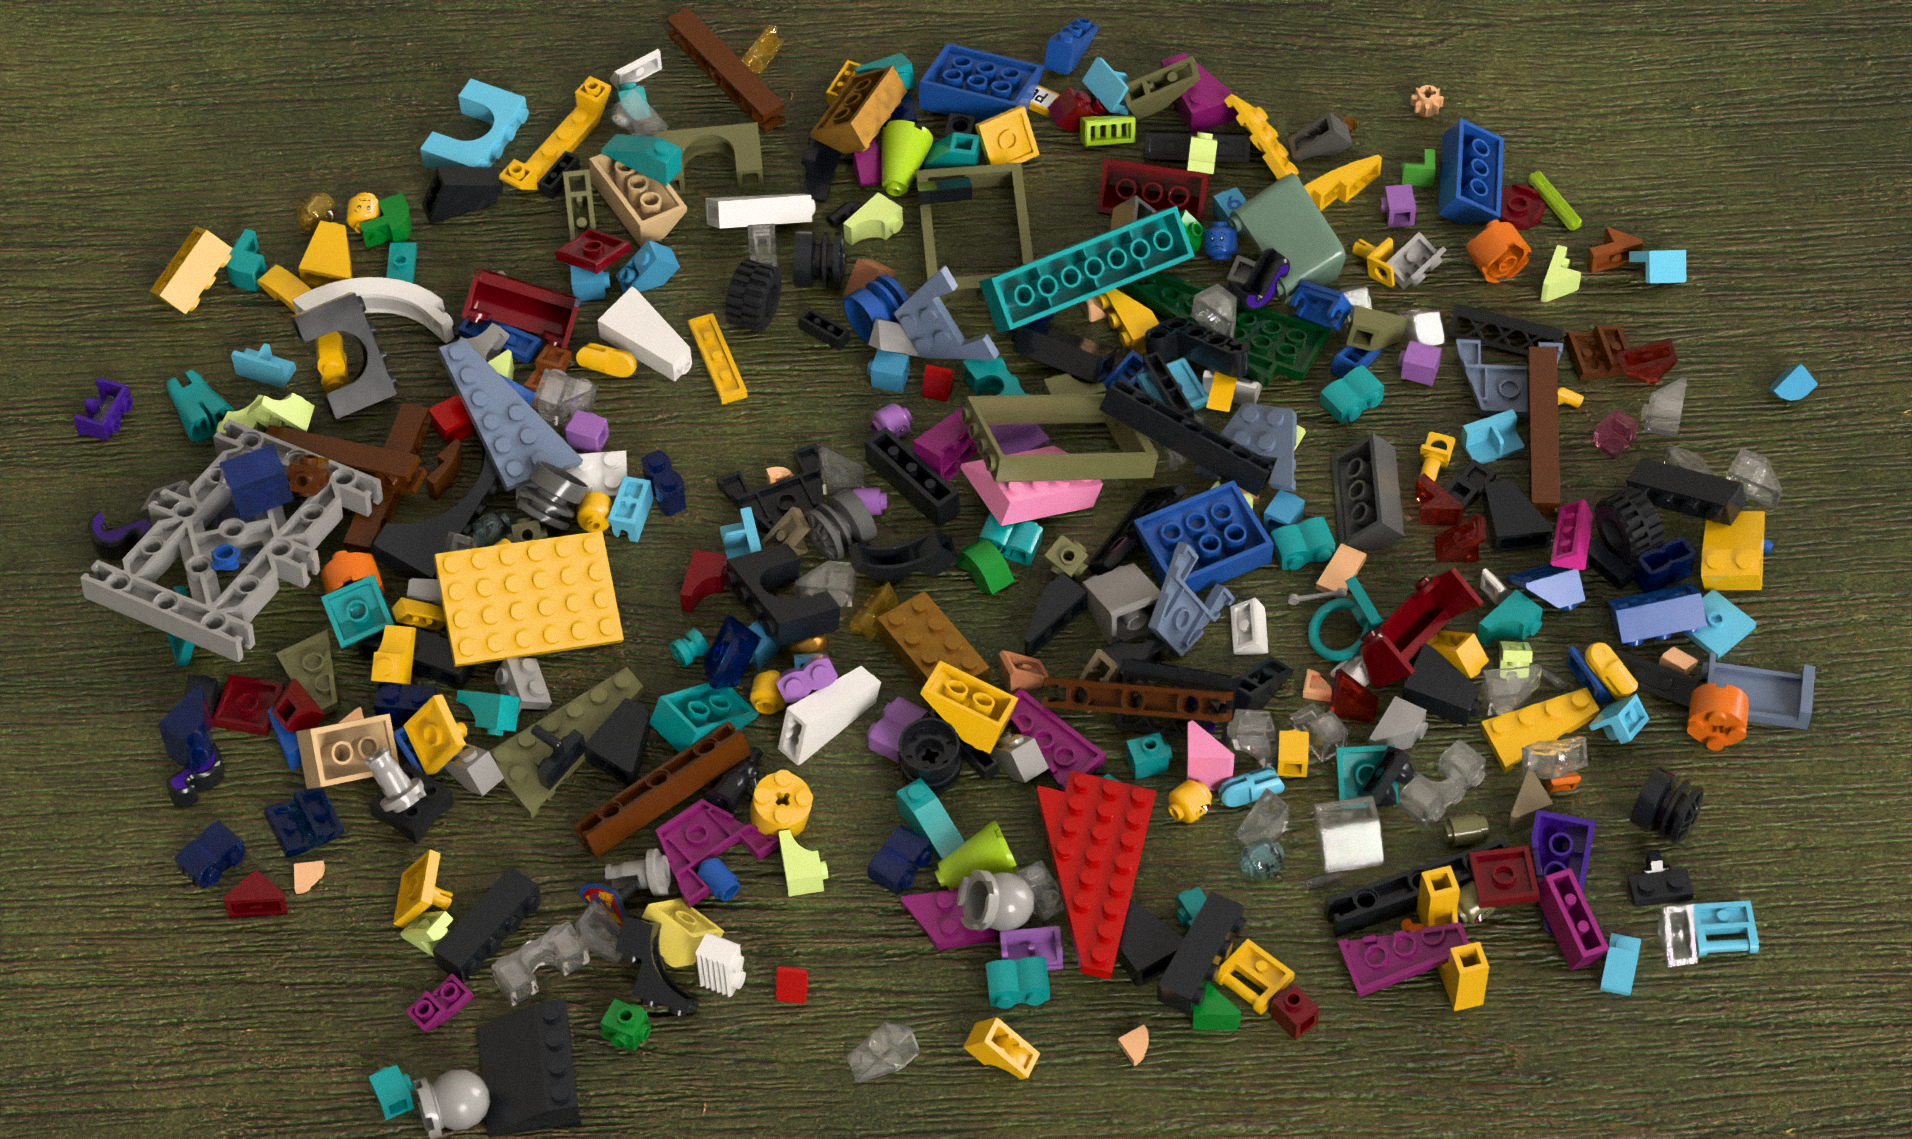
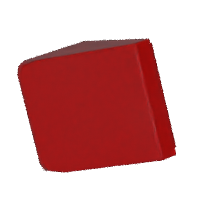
M926 364L922 396L947 402L953 389V370Z
M777 966L776 1000L804 1004L809 988L808 970Z

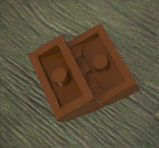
M1596 325L1592 332L1568 331L1564 337L1579 380L1613 377L1636 369V364L1621 326Z

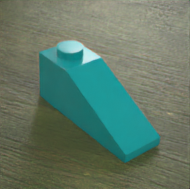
M616 134L601 149V154L666 186L681 171V148L660 137Z
M921 777L896 792L898 813L939 862L965 842L937 796Z

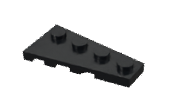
M1182 484L1146 490L1087 564L1091 573L1113 571L1125 555L1140 541L1133 524L1134 520L1176 504L1187 493Z

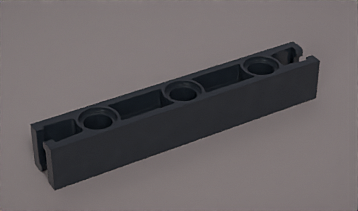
M1120 378L1116 380L1114 385L1109 386L1099 408L1100 411L1229 482L1234 480L1238 487L1256 497L1266 487L1275 466L1269 460Z
M1502 838L1325 898L1324 915L1328 922L1334 920L1333 933L1337 938L1414 912L1417 908L1419 889L1416 887L1420 886L1421 872L1451 866L1457 884L1461 888L1473 880L1469 864V852L1508 848L1505 839Z

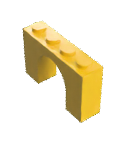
M1451 866L1421 872L1416 911L1421 924L1425 927L1458 922L1457 908L1460 889ZM1480 942L1450 948L1448 963L1438 966V970L1453 1010L1458 1011L1483 1005L1489 965Z

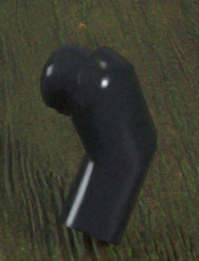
M844 203L831 213L826 220L831 227L835 228L844 220L849 219L863 204Z

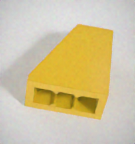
M319 222L298 267L301 281L307 286L317 288L329 283L353 279L349 241L345 225L335 222Z

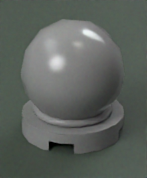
M973 869L971 870L972 874L970 877L962 879L958 889L957 905L963 907L964 918H960V921L965 928L978 931L988 928L998 931L1017 930L1029 920L1034 910V894L1028 883L1021 876L1008 872L992 875L989 871Z
M450 1070L440 1075L433 1085L431 1083L428 1084L426 1077L413 1081L415 1092L418 1091L420 1098L418 1107L425 1131H428L429 1139L442 1137L441 1129L444 1127L454 1131L467 1130L478 1124L487 1114L490 1105L489 1090L485 1082L473 1072L468 1070Z

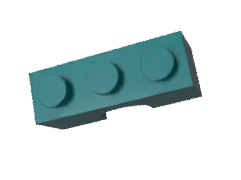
M1000 356L994 360L967 359L962 362L963 379L976 396L987 392H995L998 395H1030L1029 393L1025 394L1018 378L1014 374L1011 375L1004 360Z

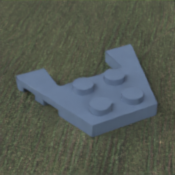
M946 265L942 266L894 312L895 317L921 358L994 360L1000 354L988 333L965 340L939 296L953 292L958 287Z
M1456 339L1455 349L1481 416H1493L1513 409L1517 417L1527 418V366L1481 364V340ZM1538 342V347H1557L1558 364L1563 351V343Z
M1243 402L1221 432V435L1269 461L1276 462L1268 484L1273 489L1295 492L1294 470H1296V460L1294 458V446H1296L1297 414L1293 409ZM1197 465L1194 473L1199 478L1219 481L1221 479L1220 476L1200 465Z
M1181 541L1176 546L1148 626L1173 654L1180 657L1204 634L1202 629L1209 621L1215 622L1221 616L1219 611L1225 605L1230 606L1236 599L1225 586L1216 583L1205 603L1201 602L1185 583L1199 556L1187 543Z

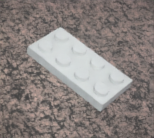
M626 451L578 454L583 459L582 465L565 471L589 486L588 492L604 493L614 502L623 477L628 476ZM532 482L516 488V500L519 496L529 498L522 492L524 486L537 489L538 485ZM568 502L566 505H578V504H574V503Z

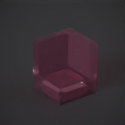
M1617 408L1596 425L1593 444L1612 458H1615L1636 440L1639 423Z

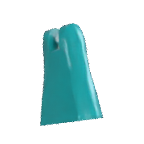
M190 369L183 372L188 386L182 388L178 380L172 377L166 381V388L189 439L199 443L216 434L217 425L221 420L223 421L227 411H235L196 371Z

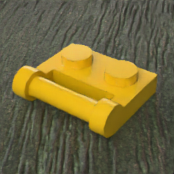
M1247 939L1220 966L1215 982L1219 985H1226L1253 1005L1254 1011L1262 1015L1269 1008L1274 995L1281 989H1285L1294 980L1295 973ZM1234 970L1238 971L1265 992L1261 996L1231 975Z

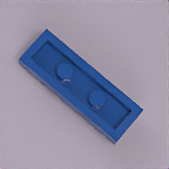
M467 317L458 328L459 336L468 339L483 333L491 323L500 326L510 334L500 353L509 349L514 359L526 364L531 361L542 346L540 338L491 319L490 321L484 320L483 324L469 321Z

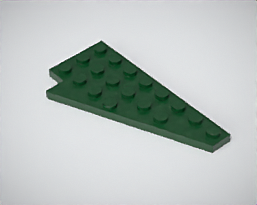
M1155 272L1121 286L1167 319L1182 317L1247 344L1249 357V373L1247 375L1265 387H1268L1276 373L1302 382L1331 334L1330 328L1266 307L1257 310H1246L1227 294L1160 272Z

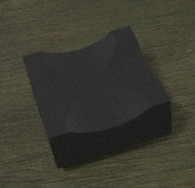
M406 763L401 769L410 780L417 777L420 778L424 783L423 788L427 795L409 808L395 813L393 810L384 811L381 807L380 802L385 797L381 789L369 802L372 817L390 824L409 840L417 844L424 837L431 824L442 813L451 808L454 800L450 789Z

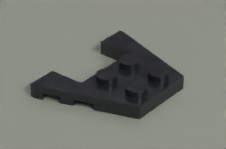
M815 443L793 451L794 459L801 474L750 491L740 471H736L716 478L717 487L739 508L751 507L754 521L768 533L791 507L800 508L804 515L808 510L815 509L818 504L823 503L818 445Z

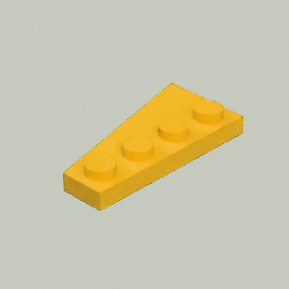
M1230 94L1224 100L1229 108L1237 110L1239 114L1235 118L1241 126H1245L1252 134L1249 137L1254 146L1264 153L1262 157L1276 178L1279 180L1290 173L1297 176L1299 171L1288 160V151L1276 139L1278 134L1267 123L1268 116L1260 107L1255 108L1235 95Z
M1586 687L1481 721L1480 729L1502 770L1506 773L1513 769V765L1519 761H1526L1534 756V752L1544 746L1549 747L1557 742V738L1563 734H1570L1596 718L1600 709Z

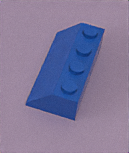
M1459 118L1442 135L1438 215L1458 224L1487 222L1501 218L1503 137L1462 118Z

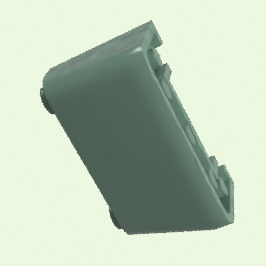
M1290 173L1280 178L1230 214V227H1234L1236 233L1241 236L1249 234L1260 253L1268 248H1274L1290 261L1289 273L1287 277L1279 278L1275 296L1279 297L1283 304L1291 301L1301 280L1324 286L1338 279L1346 259L1345 250L1295 174Z

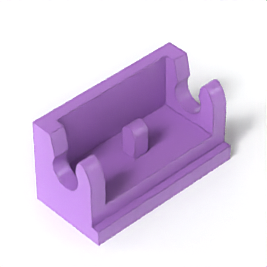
M1060 926L1000 931L1001 960L1016 961L1025 957L1041 956L1046 957L1047 970L1063 969Z

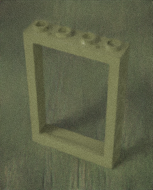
M1021 162L916 170L917 182L969 177L972 188L1013 185L1022 262L1025 264L1033 261ZM919 204L926 280H929L937 272L930 204ZM997 274L953 277L958 287L953 292L939 297L945 307L987 304L979 281Z
M1106 394L967 396L965 407L961 409V422L965 424L970 439H973L978 454L982 456L986 469L990 471L995 482L1153 478L1158 453L1148 436L1100 411L1099 408ZM1106 423L1122 453L1004 455L988 425Z

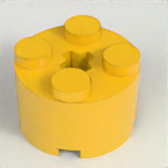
M779 770L777 773L765 776L759 781L754 790L750 806L752 825L758 827V831L767 836L771 834L779 838L778 831L790 829L792 837H796L805 828L811 810L813 795L809 787L801 778L791 774L788 770Z

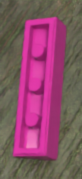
M1584 499L1559 508L1550 561L1552 566L1576 570L1586 569L1593 515Z

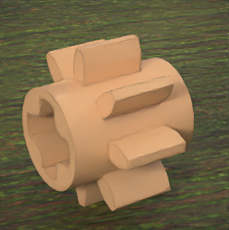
M1431 85L1416 88L1415 95H1411L1410 105L1415 106L1414 113H1418L1423 117H1431L1434 114L1438 115L1439 107H1443L1444 97L1439 96L1440 89H1436Z

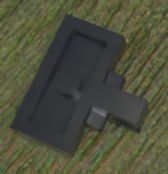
M1659 849L1647 851V858H1645L1647 867L1642 868L1643 874L1628 876L1627 884L1634 907L1693 900L1694 891L1687 868L1671 870L1669 864L1663 865Z

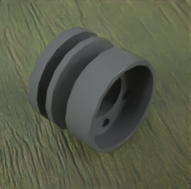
M538 460L529 475V478L538 485L537 489L524 486L522 492L529 498L519 496L515 503L530 517L539 520L540 523L567 530L571 523L563 516L573 518L576 513L566 504L570 502L580 505L589 490V486L572 474L552 464Z
M850 489L840 490L829 497L827 505L820 503L815 509H810L804 514L811 528L808 535L812 543L832 563H837L844 556L850 555L848 548L855 542L866 545L877 536L876 526L868 508Z

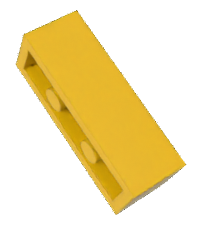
M850 60L846 61L826 91L827 104L833 103L849 79L855 75L854 67L861 66V64Z
M401 597L391 608L396 622L435 631H440L446 624L443 606Z

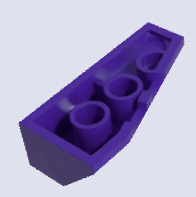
M1536 810L1531 844L1537 883L1547 875L1571 868L1583 892L1596 821ZM1542 910L1544 930L1547 933L1553 934Z

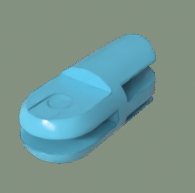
M1270 765L1226 780L1220 786L1218 794L1224 805L1237 807L1279 794L1284 791L1285 787L1277 772H1275L1274 767Z

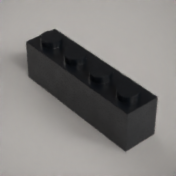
M887 427L865 441L866 462L938 528L960 513L959 492Z
M1641 458L1626 480L1628 487L1631 486L1634 489H1639L1642 494L1644 493L1653 506L1730 526L1746 504L1743 483L1645 458Z
M393 620L395 626L416 628L412 674L459 690L464 689L477 664L454 667L449 639H446L441 634H431L420 630L414 625H404ZM384 631L357 642L361 657L373 660L374 652H377L381 645Z
M510 867L433 949L436 966L450 975L453 973L463 984L470 976H475L481 969L482 963L500 949L502 942L507 936L514 934L520 927L521 921L538 908L541 901L538 884Z
M1212 891L1210 892L1158 983L1157 1001L1188 1015L1192 1013L1195 1005L1201 1006L1206 996L1207 990L1205 988L1208 982L1213 983L1219 973L1220 966L1218 964L1222 958H1228L1233 947V942L1231 941L1235 934L1240 936L1245 927L1246 919L1243 918L1244 905Z

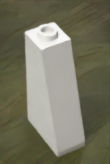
M804 193L705 198L707 225L716 228L812 222V215H815V202L811 199V195Z
M631 287L597 320L600 338L620 350L629 352L634 358L674 382L682 374H686L690 370L692 365L690 347L634 287Z
M859 666L836 679L828 687L819 689L787 707L778 749L797 766L802 764L876 703L881 682L865 668Z

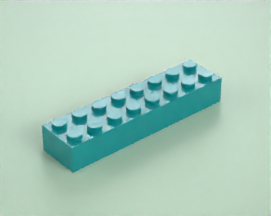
M1174 206L979 281L997 333L1015 329L1193 258L1195 255L1178 208Z

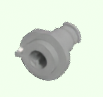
M381 748L371 754L364 763L368 764L372 770L374 778L385 795L380 802L383 810H393L395 813L409 808L427 794L424 791L422 780L418 777L410 780L399 764L392 759L389 754L390 751Z
M657 848L648 849L646 859L623 862L616 866L612 864L606 865L605 879H612V887L617 888L618 891L630 881H634L638 885L639 890L650 888L653 896H663L669 894L668 887L671 885L670 865L666 855H661Z

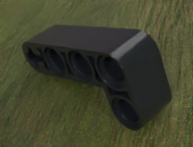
M1182 317L1170 318L1145 332L1146 355L1159 351L1164 362L1179 355L1229 377H1243L1249 373L1247 344Z

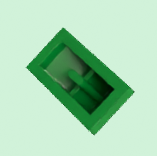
M1208 982L1205 988L1207 992L1201 1006L1195 1005L1193 1009V1029L1237 1030L1240 1027L1241 1011Z

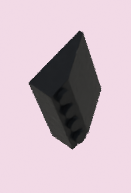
M565 999L536 1003L477 1028L482 1080L485 1082L490 1096V1105L486 1114L488 1137L581 1124L569 1016Z

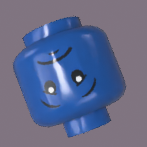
M1212 222V228H1207L1203 232L1204 253L1207 256H1211V260L1232 259V255L1238 252L1236 229L1228 227V222Z

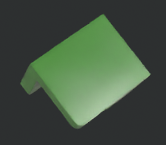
M1424 149L1423 163H1402V185L1434 186L1435 149Z

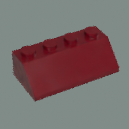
M1107 157L1103 160L1097 212L1112 214L1114 207L1136 195L1156 211L1177 206L1179 212L1186 209L1202 225L1211 174L1187 171L1185 168Z

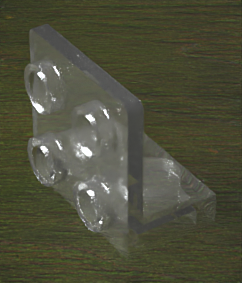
M634 88L610 109L614 114L611 117L612 120L621 129L626 127L631 135L654 137L653 132L665 131L669 128Z

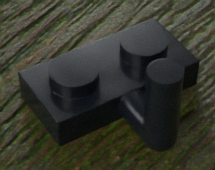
M536 724L532 728L531 734L553 749V753L540 762L537 770L541 785L550 791L584 753L583 745L585 744L583 734L575 729L568 736L559 739Z

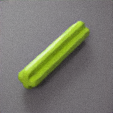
M1540 171L1531 173L1528 182L1540 193L1543 200L1570 231L1579 229L1582 220Z

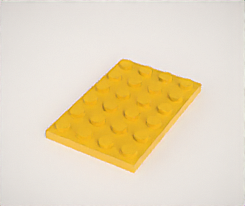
M602 531L438 553L433 557L454 667L499 661L506 658L526 657L621 643L624 640Z

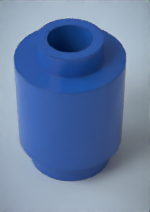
M708 858L699 865L697 875L710 887V893L715 898L728 901L737 894L740 889V884L737 882L738 878L719 858Z

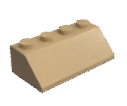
M603 154L589 158L591 182L640 247L648 240L656 242L664 239L686 213L687 206L670 184L666 186Z

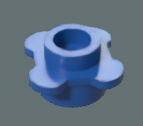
M230 544L219 545L212 552L214 559L210 566L213 570H236L239 567L237 560L241 556V552Z

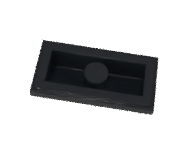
M969 177L917 182L920 205L972 200V185Z

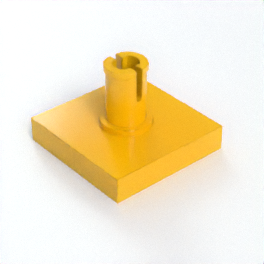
M1019 105L975 124L977 134L980 135V143L987 165L1022 163L1040 155L1025 106Z
M442 694L432 696L403 725L426 775L436 774L466 745L463 738L467 736V728L463 722H455Z
M433 850L427 851L402 873L393 925L401 928L406 927L431 905L440 907L443 910L449 908L452 901L450 898L453 896V893L435 887L440 853Z

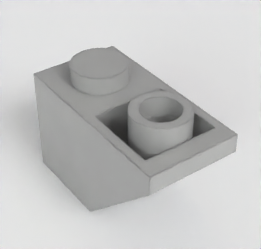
M1010 732L1002 733L991 752V755L1015 781L1026 783L1049 769L1033 737Z
M467 743L443 766L468 791L484 796L504 779L489 751Z

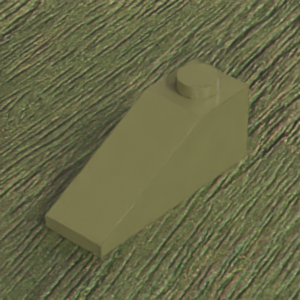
M1190 56L1126 84L1129 88L1125 94L1127 107L1138 120L1163 110L1201 80L1195 58Z
M589 169L563 172L570 241L589 228L596 230Z

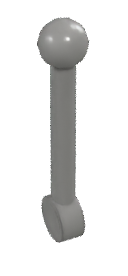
M1338 588L1337 591L1302 596L1290 594L1288 596V603L1296 605L1299 601L1330 597L1345 598L1347 591L1345 588Z

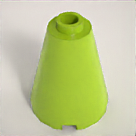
M890 121L885 128L883 126L881 131L882 187L892 196H900L907 193L916 176V170L920 169L932 147L933 136L930 131L925 127H922V130L914 127L915 123L911 121Z
M996 820L987 824L938 862L939 869L934 871L941 887L947 885L949 890L958 889L962 879L970 877L972 874L971 870L973 869L989 871L992 875L1001 872L1015 875L1021 874Z

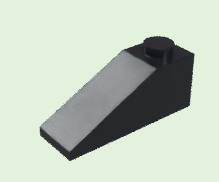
M1061 573L1056 579L1049 580L1043 588L1025 637V656L1032 657L1087 609V591L1064 573Z
M1269 656L1239 675L1241 682L1240 688L1236 691L1232 722L1243 725L1254 718L1291 677L1294 669ZM1220 704L1218 712L1226 707V704Z

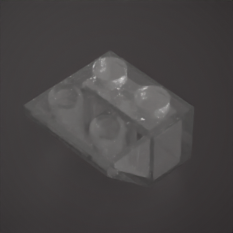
M545 368L534 395L533 407L539 410L538 414L546 422L559 426L566 423L568 419H572L576 410L586 413L593 411L597 386L584 378L575 379L569 377L559 369L549 370Z
M1373 796L1315 804L1313 826L1325 873L1384 865L1380 820Z

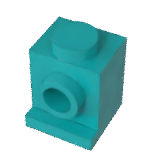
M1199 887L1190 891L1184 890L1175 897V902L1177 903L1176 917L1182 926H1187V933L1207 899Z

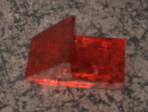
M1425 473L1416 479L1414 496L1423 505L1420 508L1418 523L1420 525L1459 526L1462 523L1464 506Z
M1477 513L1435 536L1436 560L1439 562H1478L1480 560L1479 544L1486 541L1485 518Z

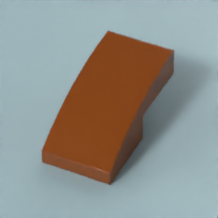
M547 344L535 360L536 369L528 378L524 387L533 391L535 397L549 401L567 369L572 351Z

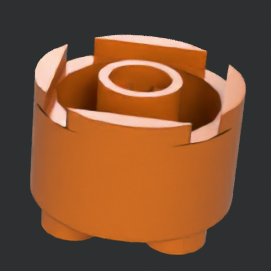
M1499 220L1489 222L1485 230L1476 238L1471 239L1466 245L1470 259L1489 283H1499L1497 278L1506 276L1507 279L1514 277L1527 265L1529 261L1527 254L1528 252L1531 253L1530 247L1514 225L1509 222L1500 223Z
M338 551L334 553L332 560L324 566L320 575L326 594L373 574L383 596L385 593L374 556L370 553Z
M1708 683L1697 687L1692 692L1689 703L1687 733L1697 741L1706 744L1708 749L1714 751L1722 750L1724 746L1733 745L1744 740L1747 732L1749 711L1748 696L1741 689L1726 684V688L1716 687V683Z

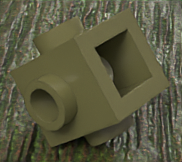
M532 517L516 520V524L511 525L512 533L507 534V539L511 543L548 538L546 526L540 527L539 520L533 521ZM525 537L532 538L531 540H524Z
M1063 535L1057 539L1043 559V563L1050 568L1049 572L1055 578L1064 573L1072 580L1074 577L1080 579L1089 567L1086 565L1088 560L1086 548L1078 541L1074 540L1071 542Z

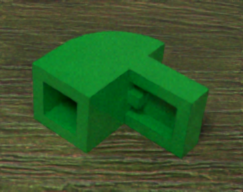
M403 193L378 201L381 217L359 224L366 249L388 241L404 243L410 237L412 221L409 206Z
M985 538L976 544L964 547L961 550V554L958 555L959 559L955 561L957 568L971 572L978 590L993 595L1015 581L1000 551L992 542Z

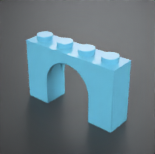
M470 79L458 95L461 114L487 122L492 126L491 130L483 137L470 141L457 140L432 131L420 148L423 167L434 171L437 166L491 167L496 159L502 156L508 142L514 139L520 125L524 124L528 118L529 111L526 106L525 97Z

